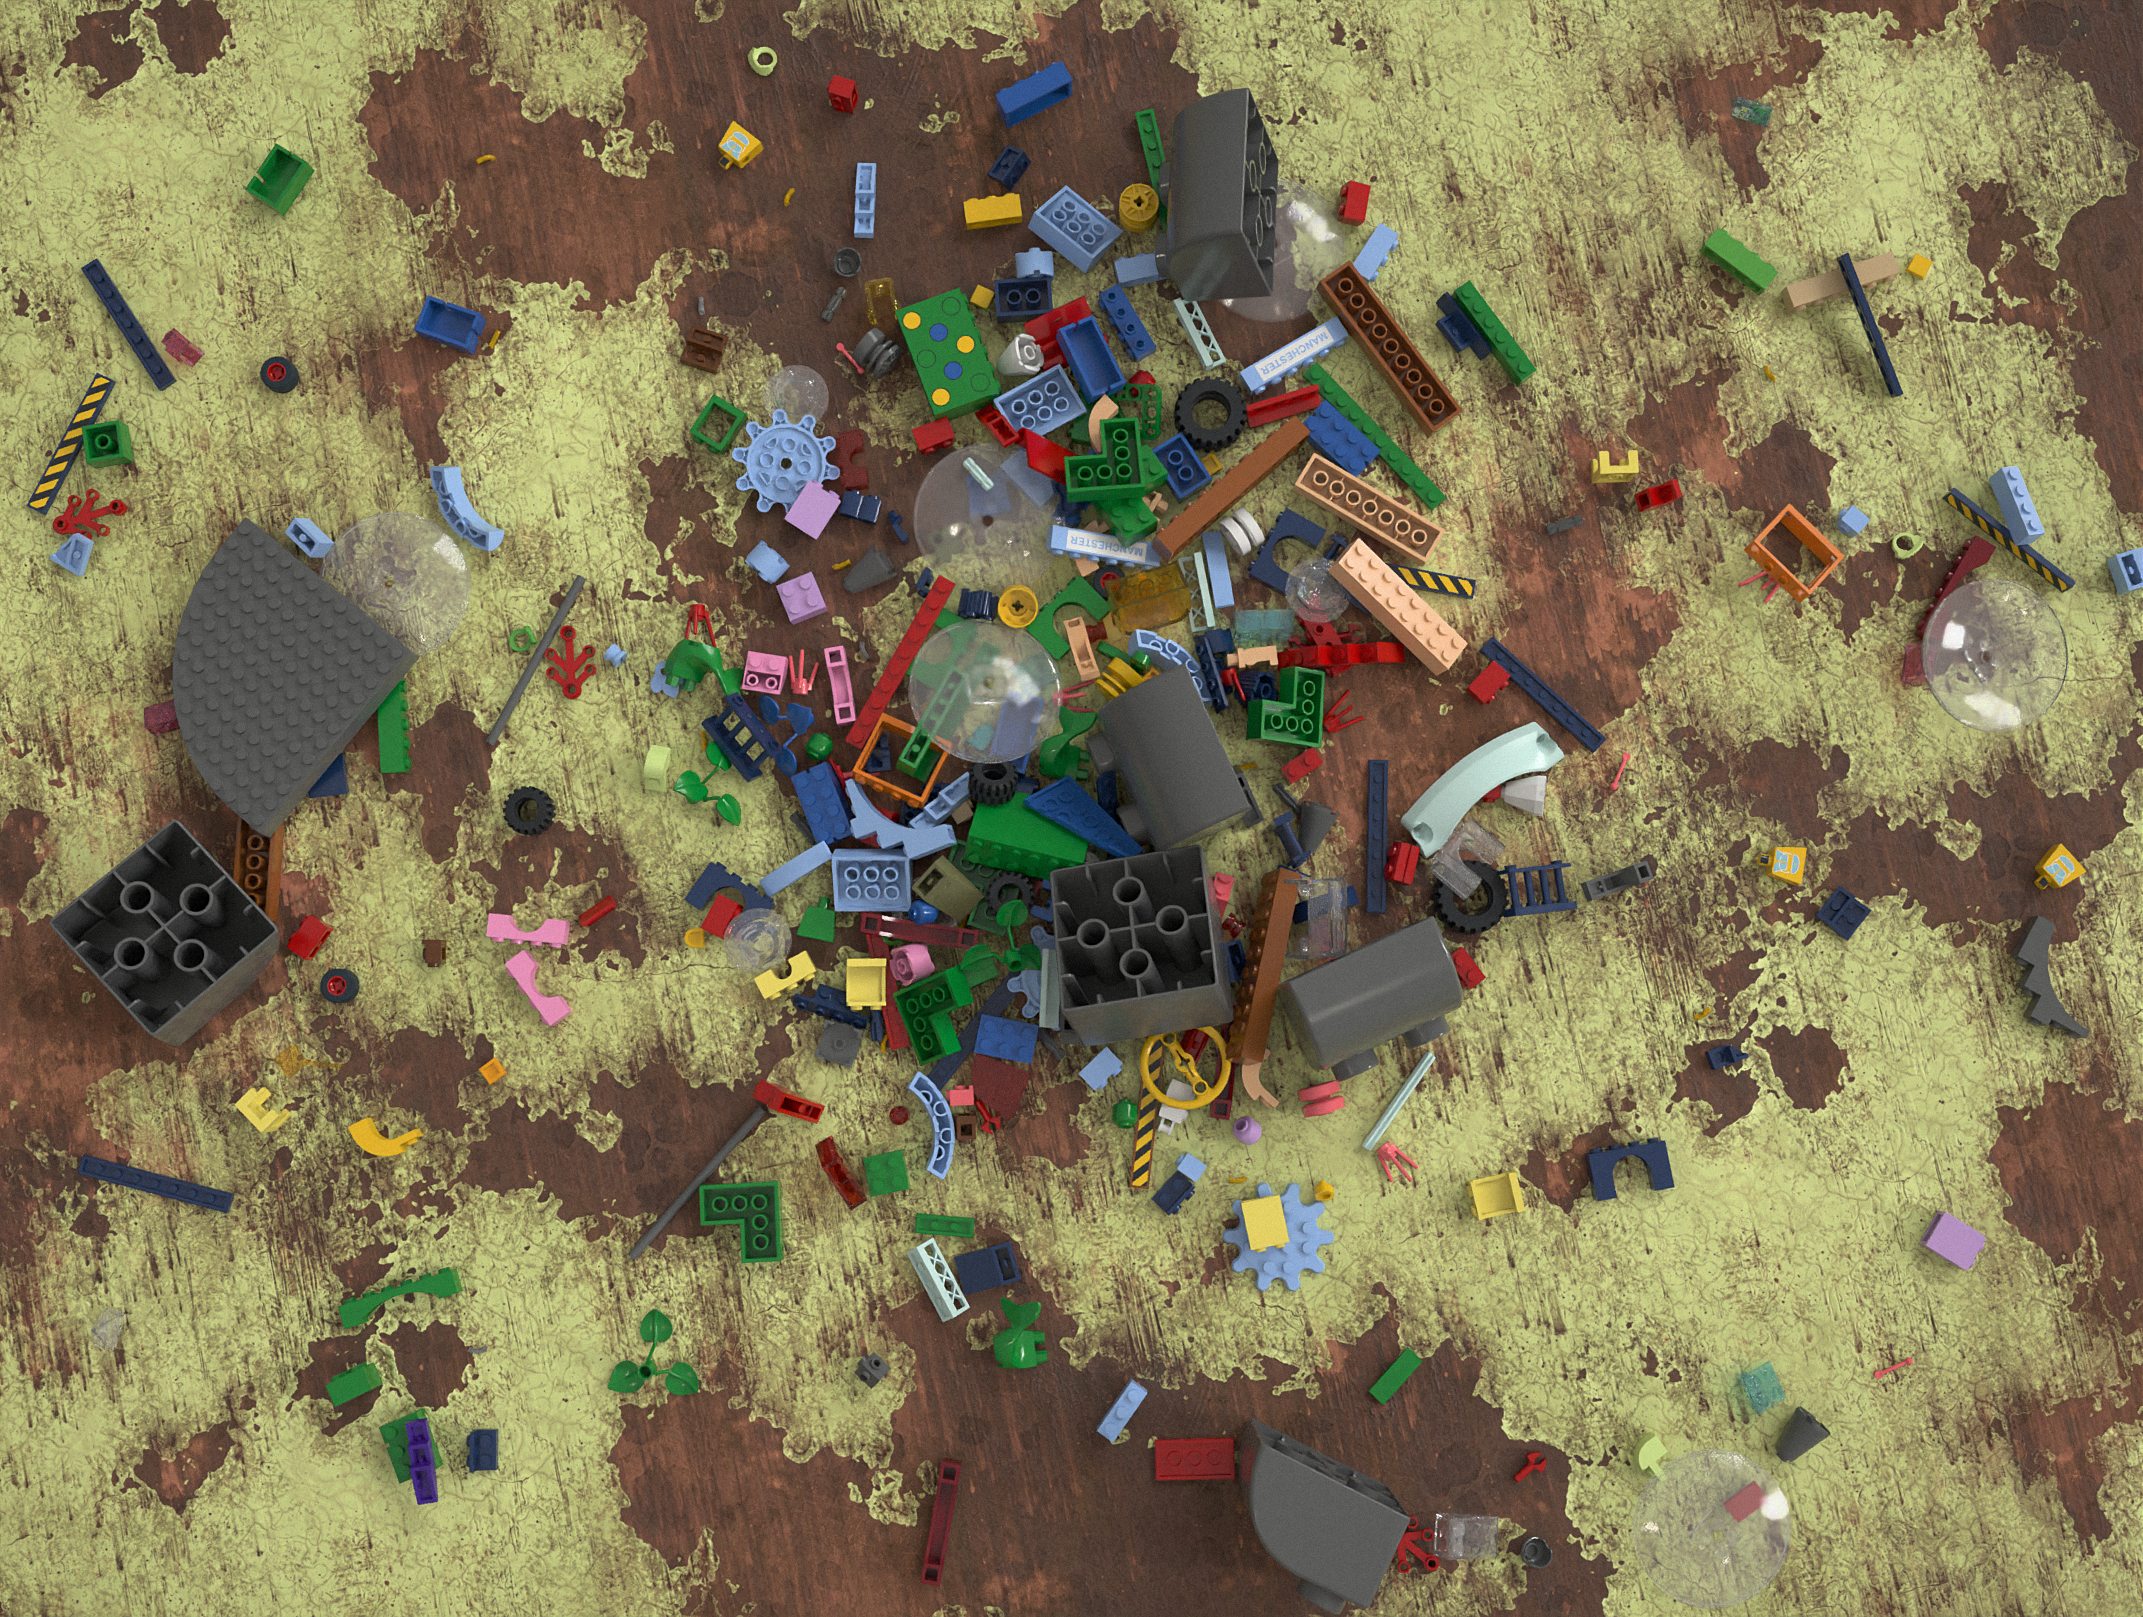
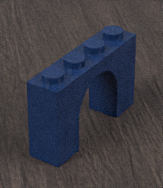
M1286 508L1284 513L1280 511L1275 520L1278 523L1275 529L1271 528L1266 536L1269 540L1266 545L1261 544L1257 552L1259 555L1256 561L1252 560L1247 570L1250 571L1249 578L1288 599L1298 578L1280 569L1275 564L1272 556L1273 547L1284 539H1294L1316 550L1326 530Z
M717 861L716 864L710 862L684 900L698 910L704 911L719 890L728 887L738 889L745 898L746 910L732 933L750 944L775 909L774 899L766 894L763 896L758 894V888L750 883L748 885L742 883V877L734 872L732 874L726 872L727 867Z
M1653 1137L1648 1138L1645 1143H1640L1638 1140L1627 1142L1628 1146L1623 1147L1620 1144L1609 1145L1607 1150H1601V1147L1589 1149L1590 1153H1585L1584 1156L1593 1200L1603 1201L1617 1198L1613 1180V1169L1621 1158L1628 1155L1638 1157L1645 1164L1651 1190L1658 1191L1674 1188L1665 1140Z

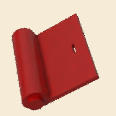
M1082 296L1024 323L1023 326L1027 335L1033 336L1035 339L1034 344H1039L1041 347L1056 339L1057 330L1072 323L1076 325L1079 320L1091 316L1092 313L1086 297ZM1103 333V336H1104V338H1105L1107 344H1109V341H1108V339H1107L1105 333ZM1060 346L1043 354L1044 364L1041 366L1042 372L1058 364L1061 365L1062 369L1069 367Z
M1021 427L1017 431L1021 439L1016 441L1015 444L1026 449L1028 467L1065 485L1064 457L1079 455L1025 427Z

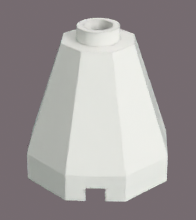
M1021 333L1010 343L997 360V368L1002 375H1030L1040 370V367L1044 364L1043 353L1040 350V345L1034 344L1035 339L1033 336Z
M1538 775L1506 782V787L1502 786L1501 798H1504L1505 803L1534 816H1542L1547 778L1546 776Z

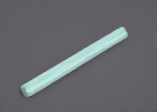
M1430 1052L1424 1054L1362 1143L1365 1149L1368 1151L1373 1149L1435 1060L1433 1054Z

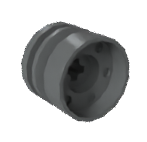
M873 328L858 343L852 358L862 367L868 365L867 371L873 373L876 379H880L894 367L902 353V348L899 345H895L893 340L886 342L887 335L878 328Z

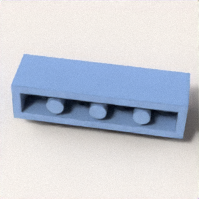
M2012 466L1998 470L1989 478V482L2015 546L2032 544L2045 532L2018 466Z

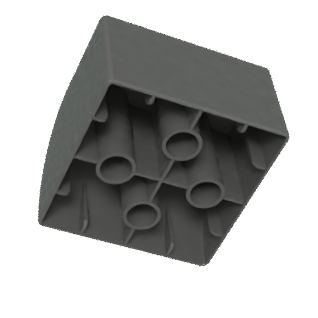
M1249 88L1215 93L1198 99L1182 109L1176 116L1172 126L1170 161H1164L1160 166V196L1163 205L1168 208L1167 230L1159 232L1155 241L1156 267L1162 278L1172 277L1186 301L1268 297L1273 294L1279 162Z
M1185 663L1136 685L1110 700L1099 709L1096 721L1098 732L1086 737L1085 744L1099 776L1111 770L1115 771V775L1118 774L1130 803L1117 808L1116 813L1123 830L1141 847L1149 845L1152 852L1185 847L1238 824L1250 808L1248 800Z
M178 820L169 822L61 910L49 922L50 927L142 1028L150 1036L172 1047H179L243 993L269 965L281 941L278 927Z
M1191 845L1056 869L1050 873L1060 1006L1082 1045L1092 1046L1232 1022L1234 1014L1222 923L1211 873L1201 845Z
M1434 916L1402 927L1279 984L1277 991L1278 998L1310 1067L1315 1070L1331 1068L1337 1082L1347 1080L1377 1066L1379 1060L1373 1048L1402 1035L1407 1048L1413 1049L1450 1032V1027L1444 1015L1459 1009L1463 1003V993L1458 974Z
M1249 1418L1240 1443L1238 1478L1244 1502L1263 1547L1279 1565L1300 1581L1297 1586V1592L1312 1604L1334 1614H1340L1347 1601L1362 1609L1369 1608L1409 1524V1515L1386 1485L1253 1418Z

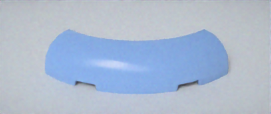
M430 466L432 488L437 492L440 501L438 506L447 523L461 538L467 539L474 547L486 551L496 549L502 542L504 530L484 521L473 509L464 491L460 467Z
M1140 629L1133 631L1128 644L1129 656H1133L1136 650L1143 652L1151 658V662L1165 671L1185 663L1205 707L1212 704L1205 677L1200 671L1201 666L1184 648L1171 639L1166 640L1157 636L1155 632Z
M918 1071L912 1077L906 1089L914 1094L922 1103L931 1123L932 1148L924 1170L943 1180L950 1167L954 1150L955 1129L953 1118L946 1100L935 1084Z

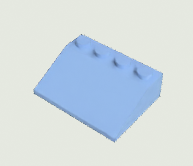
M1068 186L1063 187L1036 210L1028 226L1030 230L1085 274L1097 264L1123 233L1119 227Z
M1060 364L993 400L995 408L1001 415L1005 416L1016 432L1021 427H1025L1042 437L1087 413L1085 406Z
M835 849L831 856L835 911H909L913 893L911 888L913 886V859H909L903 849Z

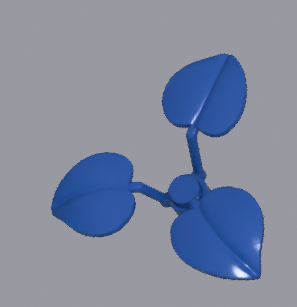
M759 695V711L763 720L769 725H775L777 719H789L796 732L782 745L784 752L774 757L778 768L791 778L795 775L797 761L793 752L787 749V745L799 734H804L808 726L814 724L815 719L811 713V708L803 707L797 703H790L787 706V715L780 716L778 715L779 707L777 703L766 695Z

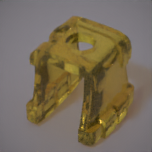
M891 278L871 280L864 285L868 301L867 314L872 325H877L872 298L889 294L897 321L895 311L901 309V306L896 299V292L893 288L894 283Z

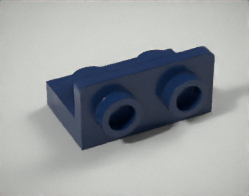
M1007 145L987 175L990 179L1002 183L1007 190L1011 191L1025 170H1027L1031 161L1024 151Z
M1177 1170L1151 1199L1168 1216L1171 1213L1175 1215L1182 1207L1180 1203L1184 1199L1188 1201L1194 1195L1195 1191L1193 1189L1195 1186Z
M474 1429L467 1436V1447H470L466 1464L469 1467V1472L497 1470L498 1429Z

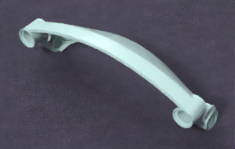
M1531 722L1507 732L1476 749L1443 774L1402 817L1401 824L1418 843L1416 846L1420 847L1422 856L1428 858L1447 843L1462 817L1486 793L1515 776L1529 772L1546 771L1563 759L1564 754L1549 737V734L1536 722Z

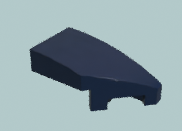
M892 509L889 512L890 522L897 537L905 545L910 540L908 535L899 526L903 519Z
M1721 1045L1704 1052L1711 1070H1716L1749 1057L1747 1053H1742L1731 1045Z

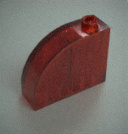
M976 1053L971 1068V1081L974 1091L986 1106L999 1112L998 1116L1008 1120L1010 1117L1014 1118L1031 1073Z
M831 1135L815 1144L823 1170L849 1209L852 1210L868 1201L856 1173L833 1136Z

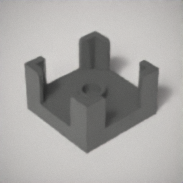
M825 1019L824 1031L814 1057L853 1068L865 1030Z

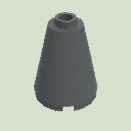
M877 545L871 546L843 578V586L848 593L856 594L897 576V572H892L891 569L894 566L882 550L879 552L876 550Z
M1307 799L1303 800L1298 842L1304 853L1309 850L1311 852L1317 850L1338 818L1339 811L1336 810V813H1333L1331 807L1314 801L1308 804Z
M1801 1406L1795 1409L1775 1448L1778 1451L1776 1455L1784 1462H1793L1830 1435V1431L1825 1425L1819 1423L1815 1416Z

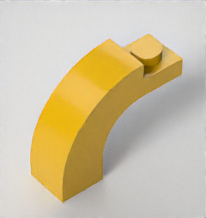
M365 1118L348 1126L355 1142L365 1151L378 1156H393L408 1152L406 1145L408 1147L417 1143V1138L423 1136L420 1129H414L395 1139L385 1138L377 1131L372 1118Z

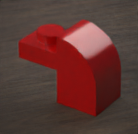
M1672 479L1657 487H1650L1634 494L1639 512L1651 511L1667 506L1683 497L1677 479Z

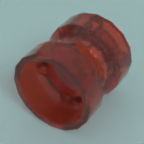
M1103 621L1097 622L1094 626H1085L1090 644L1095 643L1096 640L1103 641L1108 639Z
M1232 912L1222 923V929L1224 931L1227 930L1234 939L1246 926V923L1236 919V915Z
M899 1105L891 1109L889 1117L893 1124L903 1125L909 1120L910 1112L907 1107Z

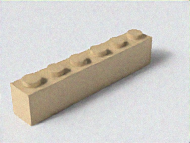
M1893 252L1853 264L1862 289L1866 288V290L1876 287L1881 282L1888 284L1894 281L1895 277L1900 273ZM1841 269L1788 285L1781 291L1788 313L1793 311L1796 313L1802 312L1811 305L1813 307L1820 306L1829 299L1831 302L1836 301L1845 294L1851 296Z

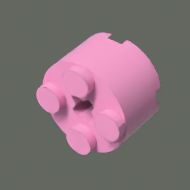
M914 942L895 948L891 952V955L893 954V959L890 960L891 971L897 981L901 980L904 986L929 978L935 970L925 943Z

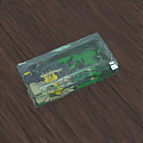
M1737 96L1731 116L1767 127L1773 107Z

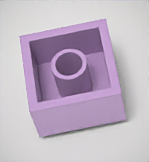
M812 572L776 586L793 625L828 611Z

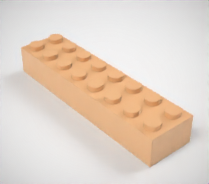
M1316 453L1312 455L1293 487L1295 492L1421 567L1425 565L1445 532L1441 527Z
M1359 538L1349 544L1328 569V572L1436 676L1448 670L1468 644Z

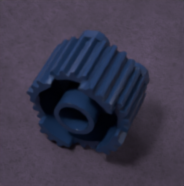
M963 588L957 611L958 616L965 619L973 617L976 618V622L980 623L993 622L996 616L999 597H992V592L979 590L972 593L969 592L970 589Z
M1242 671L1239 675V683L1246 701H1242L1237 689L1234 690V698L1239 700L1240 705L1248 708V701L1261 699L1276 701L1278 693L1274 688L1276 686L1274 684V675L1264 671Z

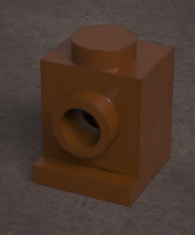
M422 940V944H426V948L423 949V959L425 963H428V967L437 968L440 967V964H446V940Z
M972 1113L952 1114L955 1139L959 1143H968L970 1139H976V1116ZM964 1124L965 1128L961 1130V1125Z

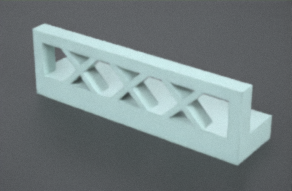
M1181 298L1174 300L1173 308L1205 372L1226 363V359L1197 302L1181 300ZM1191 302L1194 307L1193 314L1188 313L1184 305ZM1193 319L1202 322L1201 331L1196 329ZM1201 335L1210 338L1209 347L1204 345ZM1209 352L1218 354L1220 360L1213 363Z
M1201 552L1194 553L1190 557L1179 558V569L1192 633L1215 629L1214 615ZM1194 561L1195 568L1191 574L1184 570V562ZM1190 578L1198 582L1195 592L1187 587ZM1194 596L1201 600L1202 605L1199 610L1191 606L1190 602ZM1197 615L1205 619L1206 626L1195 628L1194 620Z
M1042 949L1039 1027L1058 1028L1060 994L1056 950Z
M934 1238L906 1252L943 1322L956 1317L970 1308ZM930 1245L933 1251L932 1257L927 1255L924 1247ZM936 1263L942 1268L941 1274L935 1270ZM945 1281L950 1283L951 1292L945 1289ZM954 1298L958 1299L962 1306L958 1310L953 1304Z

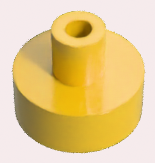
M1320 1181L1319 1185L1314 1189L1316 1200L1329 1201L1334 1198L1333 1186L1327 1184L1326 1181Z

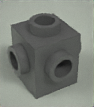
M873 1352L869 1357L866 1355L862 1357L857 1363L859 1368L854 1373L872 1389L890 1370V1367L881 1357Z

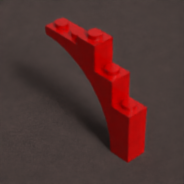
M1373 642L1334 646L1315 645L1302 647V649L1277 652V669L1280 672L1282 668L1294 666L1308 669L1346 665H1390L1405 662L1403 643Z

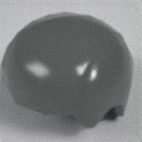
M849 247L838 250L833 259V269L842 278H851L857 275L862 264L859 252Z
M1531 1536L1526 1538L1521 1544L1520 1556L1526 1565L1542 1569L1547 1567L1552 1561L1553 1551L1544 1539Z

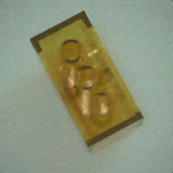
M1178 561L1104 583L1107 603L1118 629L1127 636H1131L1135 629L1152 631L1178 623L1186 618L1191 611L1190 588Z

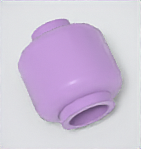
M1243 1116L1234 1123L1233 1134L1243 1144L1252 1145L1261 1137L1262 1128L1251 1117Z

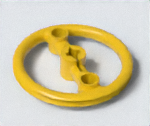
M1212 1026L1195 1029L1208 1034L1215 1041L1221 1053L1222 1071L1219 1080L1213 1088H1210L1202 1080L1195 1069L1193 1057L1184 1052L1174 1032L1153 1035L1147 1038L1140 1054V1073L1146 1088L1159 1102L1175 1109H1195L1210 1103L1222 1092L1230 1075L1231 1061L1226 1060L1227 1054L1225 1049L1227 1045L1224 1039ZM1173 1035L1175 1040L1173 1043L1167 1044L1164 1042L1165 1037ZM1160 1039L1174 1056L1177 1070L1188 1078L1193 1086L1196 1099L1188 1101L1176 1100L1164 1095L1154 1085L1150 1077L1148 1061L1151 1049L1157 1040ZM1177 1050L1180 1053L1183 1060L1185 1059L1186 1062L1190 1061L1188 1062V1065L1194 1077H1192V1075L1190 1074L1188 1069L1185 1068V1066H1182V1060L1176 1052ZM1198 1084L1206 1085L1205 1092H1196V1086Z

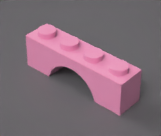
M844 646L826 648L824 652L833 691L837 725L839 727L853 725L857 720L845 648Z
M489 913L486 936L492 937V941L504 942V939H511V943L523 944L524 940L531 941L530 945L542 946V942L550 943L549 947L561 948V944H568L570 922L546 919L545 923L538 930L524 932L517 927L513 916Z
M522 950L505 963L507 966L506 972L512 979L515 978L519 984L517 986L519 990L529 996L530 1005L535 1010L538 1009L542 1014L540 1018L546 1025L555 1026L573 1012L562 996L549 998L538 991L534 978L539 965L528 950Z

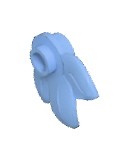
M662 661L655 667V676L651 679V689L654 693L663 690L668 696L676 698L679 692V684H682L684 679L680 678L677 687L665 684L667 674L663 675L661 669L665 667L666 661Z

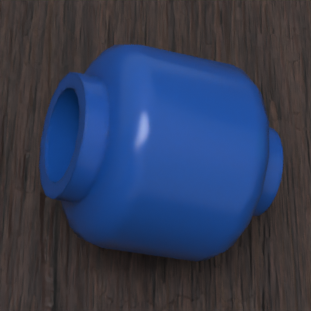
M924 900L914 901L908 911L909 918L916 925L933 923L939 913L938 908Z

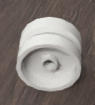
M1239 507L1232 512V518L1225 517L1219 522V527L1224 537L1240 556L1250 552L1251 545L1258 546L1265 541L1260 527L1243 507Z

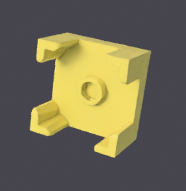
M1629 450L1628 458L1621 459L1619 465L1610 466L1608 451H1599L1597 453V460H1591L1592 483L1630 482L1639 473L1638 450Z
M262 1087L258 1092H256L255 1088H251L235 1104L261 1133L276 1131L292 1115L287 1109H283L280 1113H277L275 1110L267 1112L261 1106L271 1096L270 1091L266 1087Z

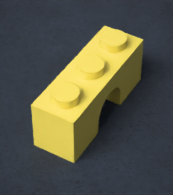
M803 951L788 960L792 967V972L788 978L779 979L772 969L754 978L764 999L770 998L772 1001L780 997V992L785 989L791 991L798 987V982L802 980L807 982L815 977L814 974L818 970L807 951Z

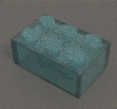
M1293 609L1235 611L1232 618L1233 640H1238V643H1248L1249 640L1268 642V639L1285 642L1291 638L1294 632Z

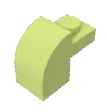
M657 745L651 746L644 766L645 789L664 792L666 788V771L670 765L671 748Z
M1650 1432L1635 1446V1463L1641 1470L1646 1469V1472L1653 1480L1656 1478L1662 1482L1667 1478L1656 1463V1460L1668 1451L1658 1437Z

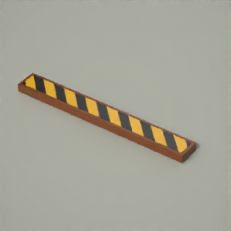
M1160 1039L1153 1045L1148 1061L1150 1077L1158 1090H1160L1165 1048ZM1142 1077L1129 1187L1149 1189L1159 1101L1148 1091Z

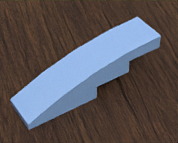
M857 163L855 238H873L876 163Z
M1221 530L1202 533L1215 609L1234 606Z
M966 772L940 791L938 797L926 805L923 812L912 819L908 826L913 829L932 828L948 818L971 796L968 789L969 773Z
M822 841L759 881L766 894L771 897L831 860L832 853L825 841Z

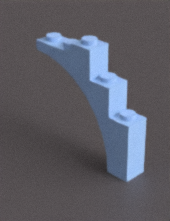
M854 779L845 781L847 786L845 790L852 802L851 809L857 817L850 820V830L856 839H866L877 834V842L882 849L890 850L904 844L903 851L905 855L913 860L957 844L951 825L943 824L932 828L913 829L896 824L882 815L873 806L861 784Z

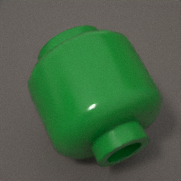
M814 733L805 745L806 755L816 762L819 760L824 761L834 748L831 742L832 738L826 733Z
M1120 1099L1119 1103L1114 1104L1112 1107V1121L1118 1128H1132L1138 1121V1108L1136 1104L1131 1103L1130 1099Z

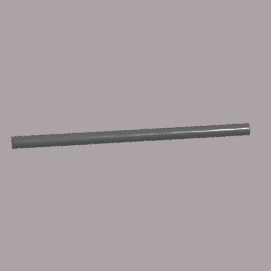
M577 575L488 735L486 742L495 745L545 655V651L550 646L586 579L582 576Z
M761 1106L751 1114L630 1250L628 1255L632 1259L636 1260L699 1189V1186L708 1179L764 1116L766 1111Z

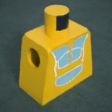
M733 121L718 146L721 154L724 155L718 163L725 170L732 163L739 168H743L762 152V144Z
M2062 843L2056 844L2047 851L2036 865L2035 870L2039 873L2040 877L2034 883L2041 890L2045 889L2048 885L2053 889L2060 888L2084 874L2086 870Z
M1774 847L1770 849L1769 855L1760 853L1757 864L1767 866V876L1792 885L1802 884L1807 848Z

